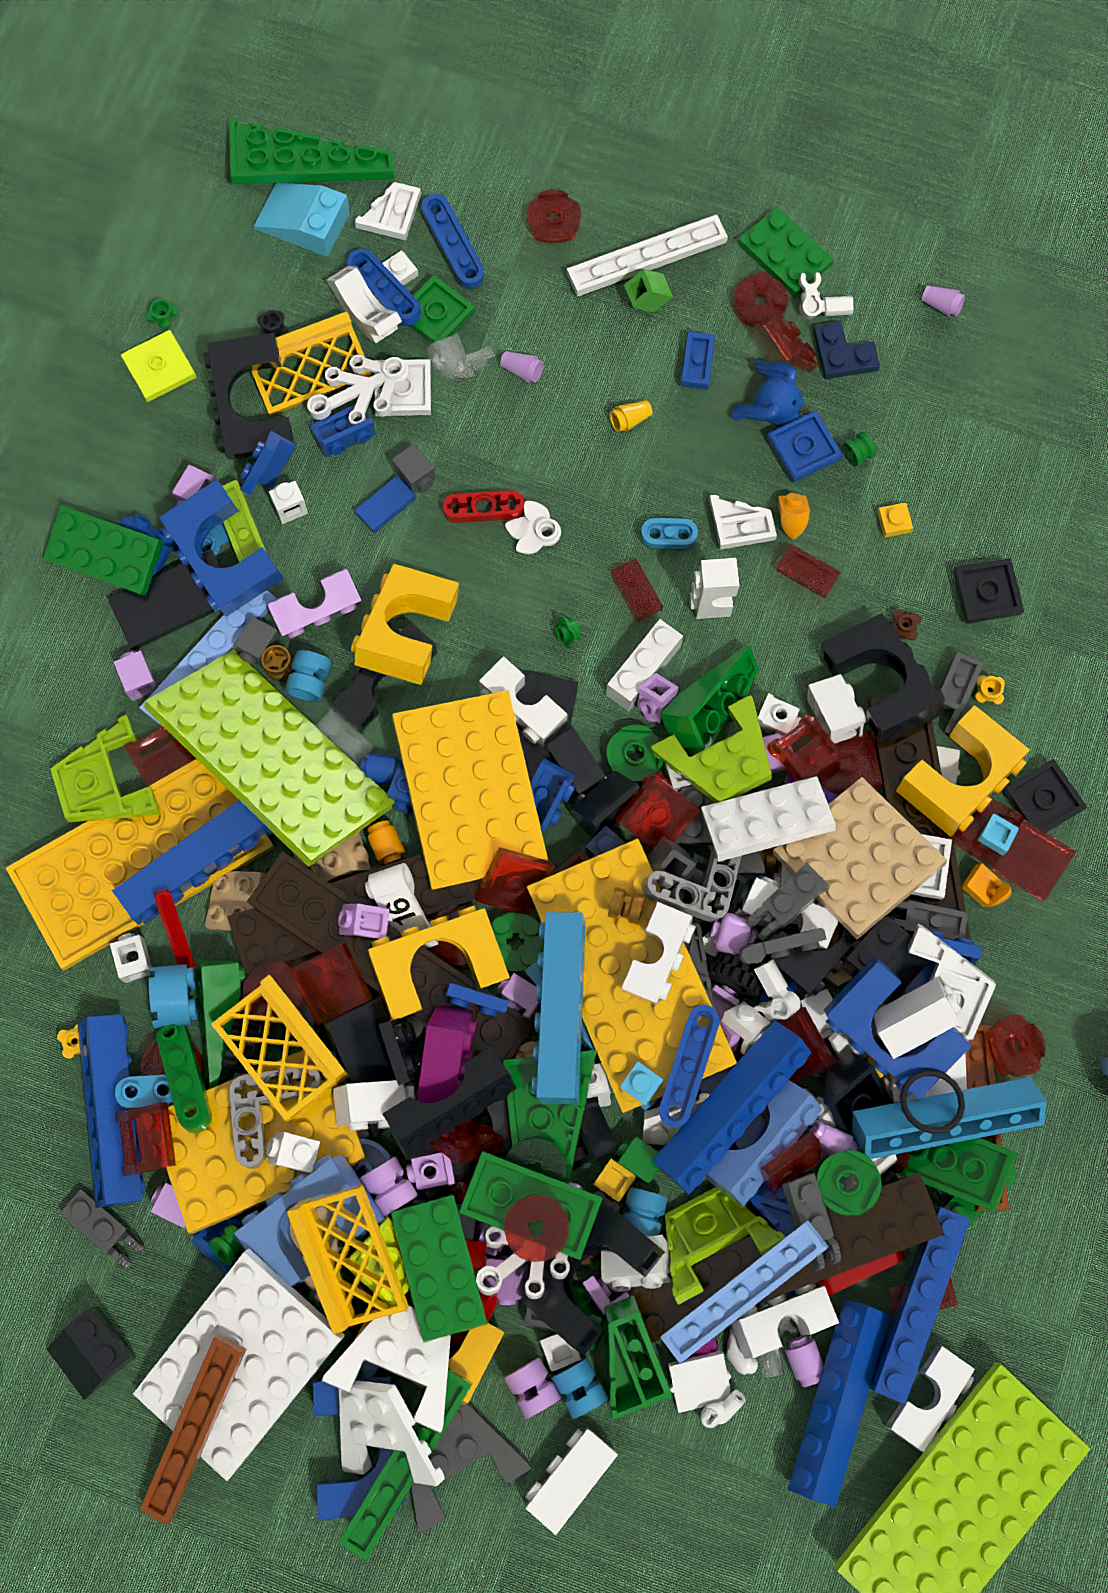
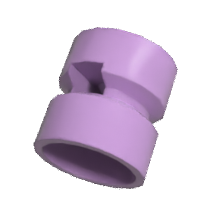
M396 1156L360 1177L368 1193L376 1195L374 1202L384 1216L418 1196L410 1180L402 1178L404 1170Z
M540 1357L504 1377L511 1393L519 1396L517 1404L525 1419L536 1415L561 1399L553 1381L546 1380L548 1372ZM533 1386H536L537 1388L536 1395H534L533 1392L530 1391V1388Z

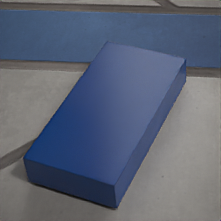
M396 476L354 510L355 515L374 534L416 499V495Z

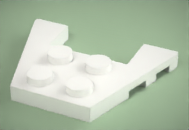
M918 924L908 951L909 953L937 962L929 981L938 977L943 986L946 984L950 985L961 1007V1011L957 1012L961 1023L955 1026V1028L968 1040H973L996 984L994 980L924 926ZM875 1028L874 1033L879 1036L877 1028Z
M409 1306L406 1311L372 1320L326 1372L322 1381L350 1393L363 1361H368L425 1386L427 1389L414 1417V1421L441 1433L444 1420L451 1335L423 1343L415 1308Z
M355 1380L350 1393L339 1389L341 1462L344 1472L363 1475L368 1472L372 1465L366 1446L405 1451L414 1483L438 1486L445 1479L441 1468L434 1469L428 1455L431 1453V1450L426 1441H420L412 1428L415 1421L395 1385Z

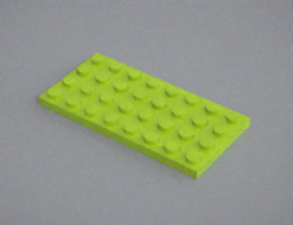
M234 649L145 701L144 708L308 867L388 812L395 803L394 800L387 797V793L371 778L365 777V773L263 676L249 663L243 661Z
M995 1361L833 1565V1568L860 1593H980L1091 1449L1002 1364Z

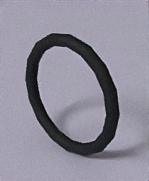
M921 1070L911 1075L902 1086L900 1093L901 1110L906 1119L918 1130L930 1134L945 1133L955 1128L961 1121L965 1110L964 1094L958 1083L949 1075L937 1070ZM925 1076H934L945 1080L952 1086L957 1095L959 1107L956 1116L950 1123L942 1127H930L921 1124L912 1116L907 1106L906 1096L909 1087L915 1080Z

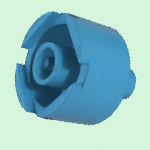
M187 964L149 967L150 975L155 976L149 977L151 1013L154 1012V1018H158V1020L152 1021L153 1029L162 1028L170 1024L188 1026L191 1025L192 1020H198L197 1003L195 998L190 999V990H196L193 968H188Z

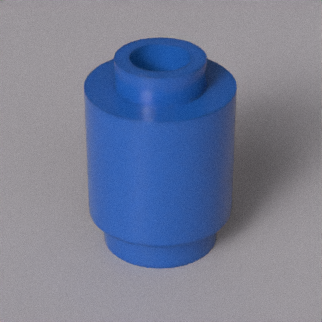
M369 752L368 758H362L360 770L365 773V777L371 778L375 783L391 785L396 770L398 768L403 769L401 759H397V756Z

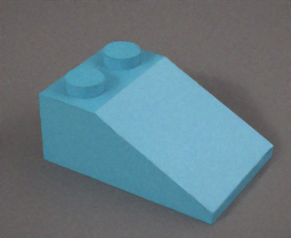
M275 183L253 227L257 231L328 257L350 214L347 195L322 185Z

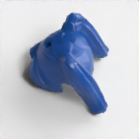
M757 359L755 370L767 379L760 384L755 395L754 405L735 407L731 412V418L738 422L744 418L774 423L777 427L798 419V411L802 408L804 400L801 391L795 384L796 369L787 362H764L762 359Z

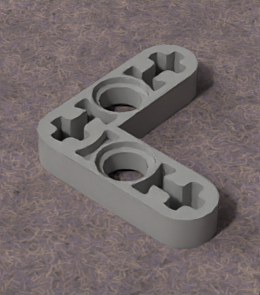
M712 848L703 886L664 871H655L644 879L642 883L643 893L654 902L662 903L704 921L714 922L724 917L728 912L742 856L727 859L725 864L722 865L723 861L718 862L714 848ZM715 872H720L726 877L727 883L725 887H720L714 882L713 876ZM656 880L660 881L659 886L664 888L659 892L656 891V886L652 884ZM674 885L672 891H669L668 889ZM680 889H686L691 893V904H685L680 900ZM718 894L720 896L716 898L714 907L719 910L715 913H712V907L708 904L715 899V895Z
M285 1069V1085L292 1086L289 1075H293L292 1079L294 1081H301L303 1069ZM280 1070L263 1072L262 1080L264 1083L269 1084L270 1080L279 1077ZM308 1070L307 1073L312 1078H316L315 1082L310 1083V1088H318L322 1085L320 1073ZM250 1074L238 1076L232 1081L229 1093L236 1160L242 1166L254 1169L262 1165L266 1159L262 1104L270 1103V1100L265 1094L260 1097V1092L257 1090L248 1092L245 1099L241 1094L237 1093V1090L242 1089L243 1083H247L251 1088L259 1087ZM282 1091L281 1101L299 1098V1091ZM304 1092V1097H307L310 1093ZM252 1113L256 1117L255 1126L248 1131L242 1130L239 1124L241 1117L244 1114ZM258 1134V1139L251 1138L252 1147L255 1150H259V1153L254 1155L253 1161L250 1162L248 1158L243 1157V1153L247 1152L249 1148L248 1141L245 1139L241 1141V1136L252 1137Z

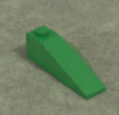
M744 646L679 693L661 712V717L669 735H675L681 746L692 755L726 739L727 736L724 734L728 722H734L728 713V706L738 702L740 698L746 697L759 670L751 646Z
M193 959L196 1000H199L200 1006L203 1005L204 1010L200 1011L198 1020L201 1034L206 1038V1042H202L205 1083L209 1089L216 1087L218 1084L227 1049V1044L211 1023L239 1002L241 995L240 985H245L244 968L239 967V963L234 959ZM234 1018L222 1026L228 1035L231 1033Z

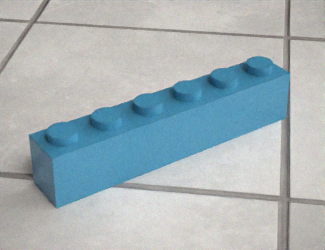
M546 912L545 922L540 923L539 929L540 941H544V952H539L538 970L543 971L542 982L537 983L536 989L537 1001H541V1013H536L535 1031L540 1032L539 1044H534L533 1049L534 1063H538V1075H533L532 1094H537V1099L541 1104L579 1105L586 920L583 912Z
M1028 1077L962 1090L965 1100L963 1117L955 1128L945 1133L930 1134L918 1130L906 1119L899 1102L853 1111L852 1136L860 1152L870 1159L1042 1126L1045 1123L1047 1101L1033 1079ZM955 1092L907 1101V1106L912 1116L921 1124L930 1127H942L950 1123L956 1116L959 1107Z

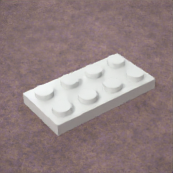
M817 776L701 807L702 816L718 862L836 831V823Z

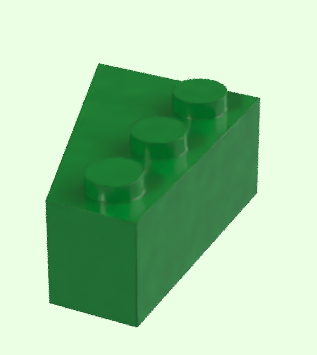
M634 1295L605 1306L607 1396L609 1398L608 1406L611 1418L615 1420L672 1397Z

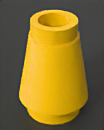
M644 400L615 406L614 410L610 411L609 418L616 432L623 431L626 433L652 416L653 411L650 403Z

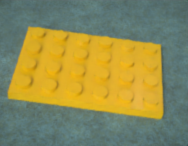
M509 690L392 714L431 890L549 864Z
M305 1050L287 1056V1063L303 1065ZM309 1058L308 1065L316 1066L312 1059ZM264 1066L263 1072L280 1070L281 1067ZM318 1071L322 1077L323 1084L327 1079L321 1071ZM307 1073L305 1085L307 1088H310V1083L316 1080L309 1073ZM293 1075L288 1076L292 1086L301 1084V1081H294L292 1079ZM279 1077L270 1080L269 1084L278 1085ZM233 1080L206 1091L212 1112V1120L209 1126L202 1132H187L178 1122L174 1105L149 1115L189 1234L196 1233L264 1204L279 1192H282L284 1195L291 1189L289 1183L304 1173L307 1176L311 1174L279 1165L268 1164L269 1156L267 1155L263 1164L254 1169H248L236 1160L229 1093ZM243 1083L242 1089L237 1090V1093L241 1094L244 1099L247 1098L248 1092L256 1090L260 1092V1097L264 1096L260 1087L251 1088L247 1083ZM336 1083L289 1122L282 1118L271 1102L262 1104L266 1149L270 1138L274 1137L276 1132H286L320 1141L315 1163L326 1155H330L331 1158L343 1155L350 1166L367 1160L358 1132L349 1131V1126L337 1127L333 1089L339 1087V1083ZM270 1089L273 1094H277V1089ZM298 1098L281 1101V1105L287 1112L298 1104ZM196 1110L192 1111V1112L189 1114V1117L194 1116L195 1113H196ZM252 1113L244 1114L240 1119V1128L246 1131L251 1130L256 1124L255 1115ZM258 1134L252 1137L241 1136V1141L244 1139L248 1141L249 1149L243 1153V1157L248 1158L250 1162L253 1161V1156L259 1153V1150H255L252 1147L251 1138L258 1139Z

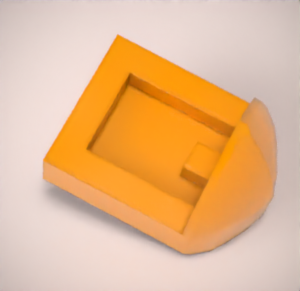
M790 493L786 496H778L777 506L784 532L790 539L795 540L804 532L808 525L810 508L806 495Z
M983 863L974 866L961 886L964 891L984 908L997 906L1011 896L1010 885L1002 882Z

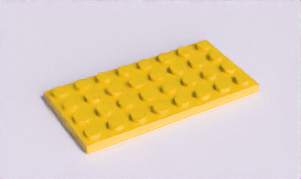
M197 759L150 785L160 814L87 821L6 867L7 872L62 970H67L117 941L118 937L129 934L144 925L143 922L138 925L132 920L112 890L239 801ZM267 834L258 839L259 843L253 849L247 852L241 851L234 856V861L222 870L216 869L209 874V879L204 884L196 888L192 886L183 893L184 897L175 906L213 885L214 881L222 875L225 876L231 871H237L275 849Z
M635 839L527 886L541 922H545L546 912H583L586 920L582 1018L594 1047L597 1049V1054L622 1113L644 1105L620 1088L635 1064L640 1062L664 1080L649 1102L663 1097L690 1012L699 1005L712 1007L684 942L679 952L684 955L678 972L672 970L667 981L672 983L666 1001L660 999L658 1005H654L622 990L633 960L644 964H653L659 961L664 953L663 944L658 939L646 934L647 926L657 902L646 897L638 925L629 923L626 918L614 919L608 917L610 902L616 887L625 889L628 894L640 893L645 895L642 890V883L653 871L639 839ZM656 880L652 884L656 886V891L659 892L661 889ZM701 1016L698 1019V1024L701 1027H707L710 1024V1020L706 1016ZM720 1023L702 1079L737 1064Z

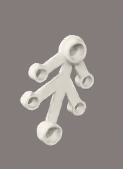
M360 354L354 355L350 359L352 371L356 374H363L366 371L378 373L370 378L344 372L337 367L328 368L325 372V378L330 386L335 387L343 383L352 387L329 398L322 394L312 396L307 403L310 415L317 420L329 417L332 409L358 397L354 410L348 416L351 426L367 420L365 413L374 389L382 384L384 386L381 395L374 401L373 406L377 415L382 417L389 415L392 410L390 400L396 385L403 383L408 378L409 368L407 363L398 357H390L383 363L366 359ZM358 362L363 363L361 366H355ZM334 374H337V375H338L337 378H335V379H330V377H331L332 375H334ZM382 404L387 405L384 409L378 408ZM325 408L324 410L317 412L318 409ZM356 417H362L360 421H353Z
M494 1226L490 1227L485 1234V1241L489 1247L499 1248L503 1244L520 1246L522 1248L496 1268L485 1266L480 1269L476 1276L478 1290L484 1295L496 1294L502 1286V1280L532 1257L530 1276L525 1284V1293L531 1299L540 1298L544 1293L545 1287L542 1276L546 1247ZM491 1233H498L501 1239L497 1242H492L489 1239V1235ZM556 1251V1258L551 1262L550 1273L556 1279H563L569 1273L570 1264L567 1261L568 1255ZM557 1263L565 1265L566 1270L563 1273L555 1271L554 1266ZM488 1277L493 1278L495 1285L488 1288L484 1286L483 1280ZM532 1283H537L541 1290L537 1293H532L528 1287Z

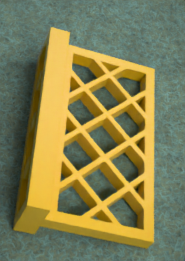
M346 311L277 337L282 367H275L276 371L271 382L261 378L257 370L251 371L268 414L272 416L304 404L314 395L322 394L325 396L351 386L341 383L339 386L333 387L321 383L319 380L324 369L327 370L333 367L327 364L332 352L346 357L341 371L344 372L350 359L354 356V349L357 355L364 356V353ZM346 335L350 336L352 345L349 352L334 347L338 338ZM320 346L328 349L323 362L309 357L312 348ZM295 356L302 359L297 372L283 366L287 357ZM306 361L320 367L315 380L301 374ZM280 371L294 376L289 389L275 384ZM371 371L358 374L369 378L373 376ZM298 379L313 384L309 393L301 395L294 392ZM263 384L269 386L267 391H265ZM272 389L287 394L283 403L272 407L269 400Z
M269 974L260 981L261 985L211 1024L282 1118L289 1122L336 1083H342L349 1075ZM260 996H263L268 1003L266 1016L250 1015L251 1003ZM245 1009L244 1014H238ZM272 1009L278 1017H271ZM232 1018L243 1019L241 1036L228 1035L222 1026ZM249 1020L265 1021L263 1038L246 1037ZM270 1022L284 1023L287 1027L285 1040L268 1039ZM291 1034L295 1037V1039L298 1042L290 1041ZM232 1040L240 1041L239 1049ZM245 1042L262 1043L259 1060L245 1058L243 1055ZM267 1044L284 1045L281 1062L265 1061ZM289 1046L302 1047L305 1050L303 1065L287 1063ZM309 1058L312 1059L316 1066L308 1065ZM251 1064H252V1065H258V1071H257V1072H256L255 1069L251 1066ZM264 1066L281 1067L278 1085L264 1083L262 1080ZM286 1068L303 1069L300 1087L283 1085ZM308 1070L321 1071L327 1079L318 1088L305 1087ZM270 1089H277L276 1097ZM282 1090L299 1091L298 1104L287 1112L281 1105ZM304 1092H309L310 1094L304 1098Z
M363 1184L316 1199L307 1198L301 1200L287 1211L333 1334L343 1332L349 1326L403 1312L409 1308ZM356 1196L361 1208L358 1216L342 1208L346 1198ZM324 1206L334 1212L329 1224L319 1219L316 1207ZM339 1215L354 1223L349 1235L334 1227ZM359 1226L370 1232L372 1237L370 1246L354 1238ZM330 1235L346 1243L341 1254L330 1248L328 1243ZM350 1246L366 1254L361 1266L346 1258ZM370 1257L381 1262L384 1269L381 1277L366 1269ZM342 1265L357 1273L353 1285L342 1279L340 1275ZM362 1276L377 1284L373 1296L357 1288ZM382 1287L393 1293L397 1304L389 1306L377 1299ZM353 1296L369 1304L366 1312L355 1314L351 1303Z

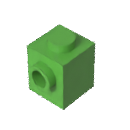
M642 269L624 284L635 309L654 313L673 298L665 276L662 273Z

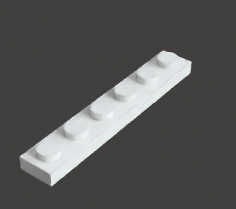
M716 214L567 268V276L578 297L633 277L642 269L652 270L727 243L728 236Z

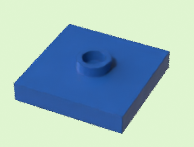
M816 410L767 433L766 436L793 483L843 458L842 452Z

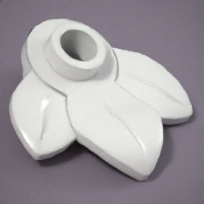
M525 501V517L513 519L505 523L508 533L514 539L519 540L516 546V551L519 553L534 554L543 546L556 544L561 537V528L555 520L550 519L548 509L534 501ZM549 530L552 532V535L546 537L542 535V532Z

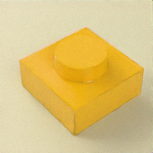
M906 503L880 507L877 514L884 538L912 532L913 525Z
M610 1159L593 1185L619 1203L636 1176Z

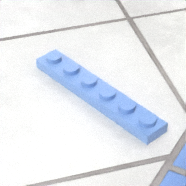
M266 590L227 617L223 615L149 698L235 649L234 644L252 616L261 621L269 612L266 603L277 598ZM144 702V703L139 707V708L141 709V711H142L143 713H145L148 717H150V718H151L154 722H156L159 726H161L162 728H164V727L144 708V705H145V702Z
M807 1220L660 1338L677 1361L682 1363L829 1246Z

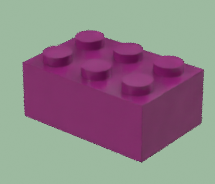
M437 1004L427 1024L417 1101L423 1103L439 1102L451 1096L460 1087L465 1075L464 1063L473 1058V1051L470 1048L477 1030V1022L472 1021L473 1010Z

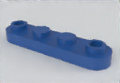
M440 194L428 195L422 202V213L461 286L468 289L479 287L484 281V267L448 200ZM434 210L440 211L438 213H432V211ZM468 275L475 276L474 278H467Z
M361 248L349 254L347 265L358 268L368 288L383 307L398 313L402 320L399 323L400 325L410 326L419 321L422 310L418 300L370 250Z
M699 1005L688 1016L659 1107V1116L663 1123L669 1127H681L688 1122L720 1022L717 1011L711 1006ZM701 1016L709 1018L710 1024L707 1027L699 1026L698 1019ZM672 1106H678L681 1109V1115L678 1118H672L669 1115V1109Z

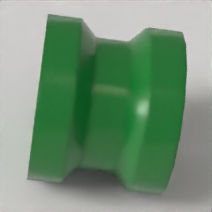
M863 431L858 433L854 440H847L842 443L843 453L848 462L854 467L861 465L865 458L871 459L877 454L873 440Z
M228 1224L223 1229V1234L220 1237H214L209 1242L214 1255L228 1266L235 1262L236 1256L239 1253L245 1252L244 1247L234 1234L238 1228L232 1224Z

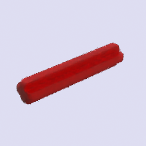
M162 889L154 893V900L177 965L187 964L188 968H194L193 957L170 890Z

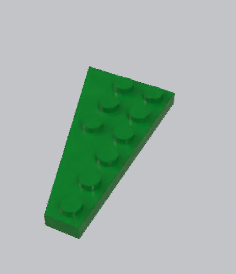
M229 117L232 184L395 179L392 151L364 145L357 148L344 146V141L334 139L333 143L320 140V136L283 128L273 131L264 129L262 124L254 122L249 126L240 124L238 119Z
M597 1049L581 1051L579 1105L541 1104L539 1102L537 1094H532L533 1075H538V1063H534L533 1056L503 1060V1064L516 1086V1090L507 1096L514 1164L563 1183H570Z

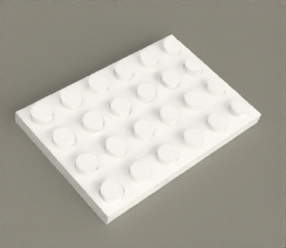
M250 1249L240 1256L133 1393L162 1422L174 1431L213 1338L221 1334L246 1348L247 1350L200 1456L226 1481L234 1475L345 1336L342 1332L333 1334L327 1318Z

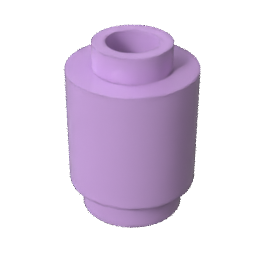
M806 1335L790 1340L788 1342L790 1347L785 1349V1353L797 1381L800 1380L802 1387L819 1383L824 1363L815 1340H808Z

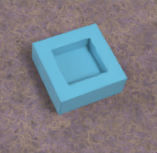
M993 813L989 816L977 841L1003 856L1008 852L1019 828Z
M637 1062L620 1088L646 1106L664 1080L640 1062Z

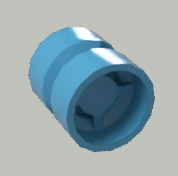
M296 651L291 665L294 673L288 675L284 691L288 695L303 701L320 702L325 688L322 680L328 678L332 664L331 660L315 652Z
M629 1187L625 1202L629 1211L623 1213L622 1216L647 1237L657 1236L662 1225L658 1221V1217L664 1215L668 1197Z
M587 1357L551 1377L559 1393L566 1395L567 1398L564 1403L572 1419L582 1416L609 1399L601 1383L594 1382L593 1378L596 1373ZM584 1386L586 1393L580 1396L576 1389Z

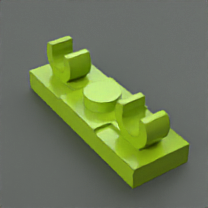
M238 480L223 485V488L239 510V512L223 521L238 561L241 562L263 547L265 551L266 548L245 495L240 490L241 485Z

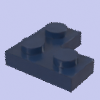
M841 321L814 326L813 333L825 380L879 370L880 363L874 341L847 346Z

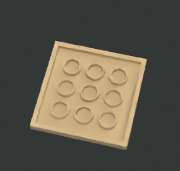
M863 777L828 804L836 823V831L779 845L773 849V855L793 875L808 863L829 884L828 889L817 900L856 939L860 938L947 863V859Z

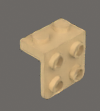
M360 831L310 867L293 853L296 861L327 882L344 874L357 875L371 870L368 861L369 855L364 848Z
M231 871L214 881L205 922L206 928L210 930L232 931L227 916L254 908L247 903V900L266 874L262 872Z

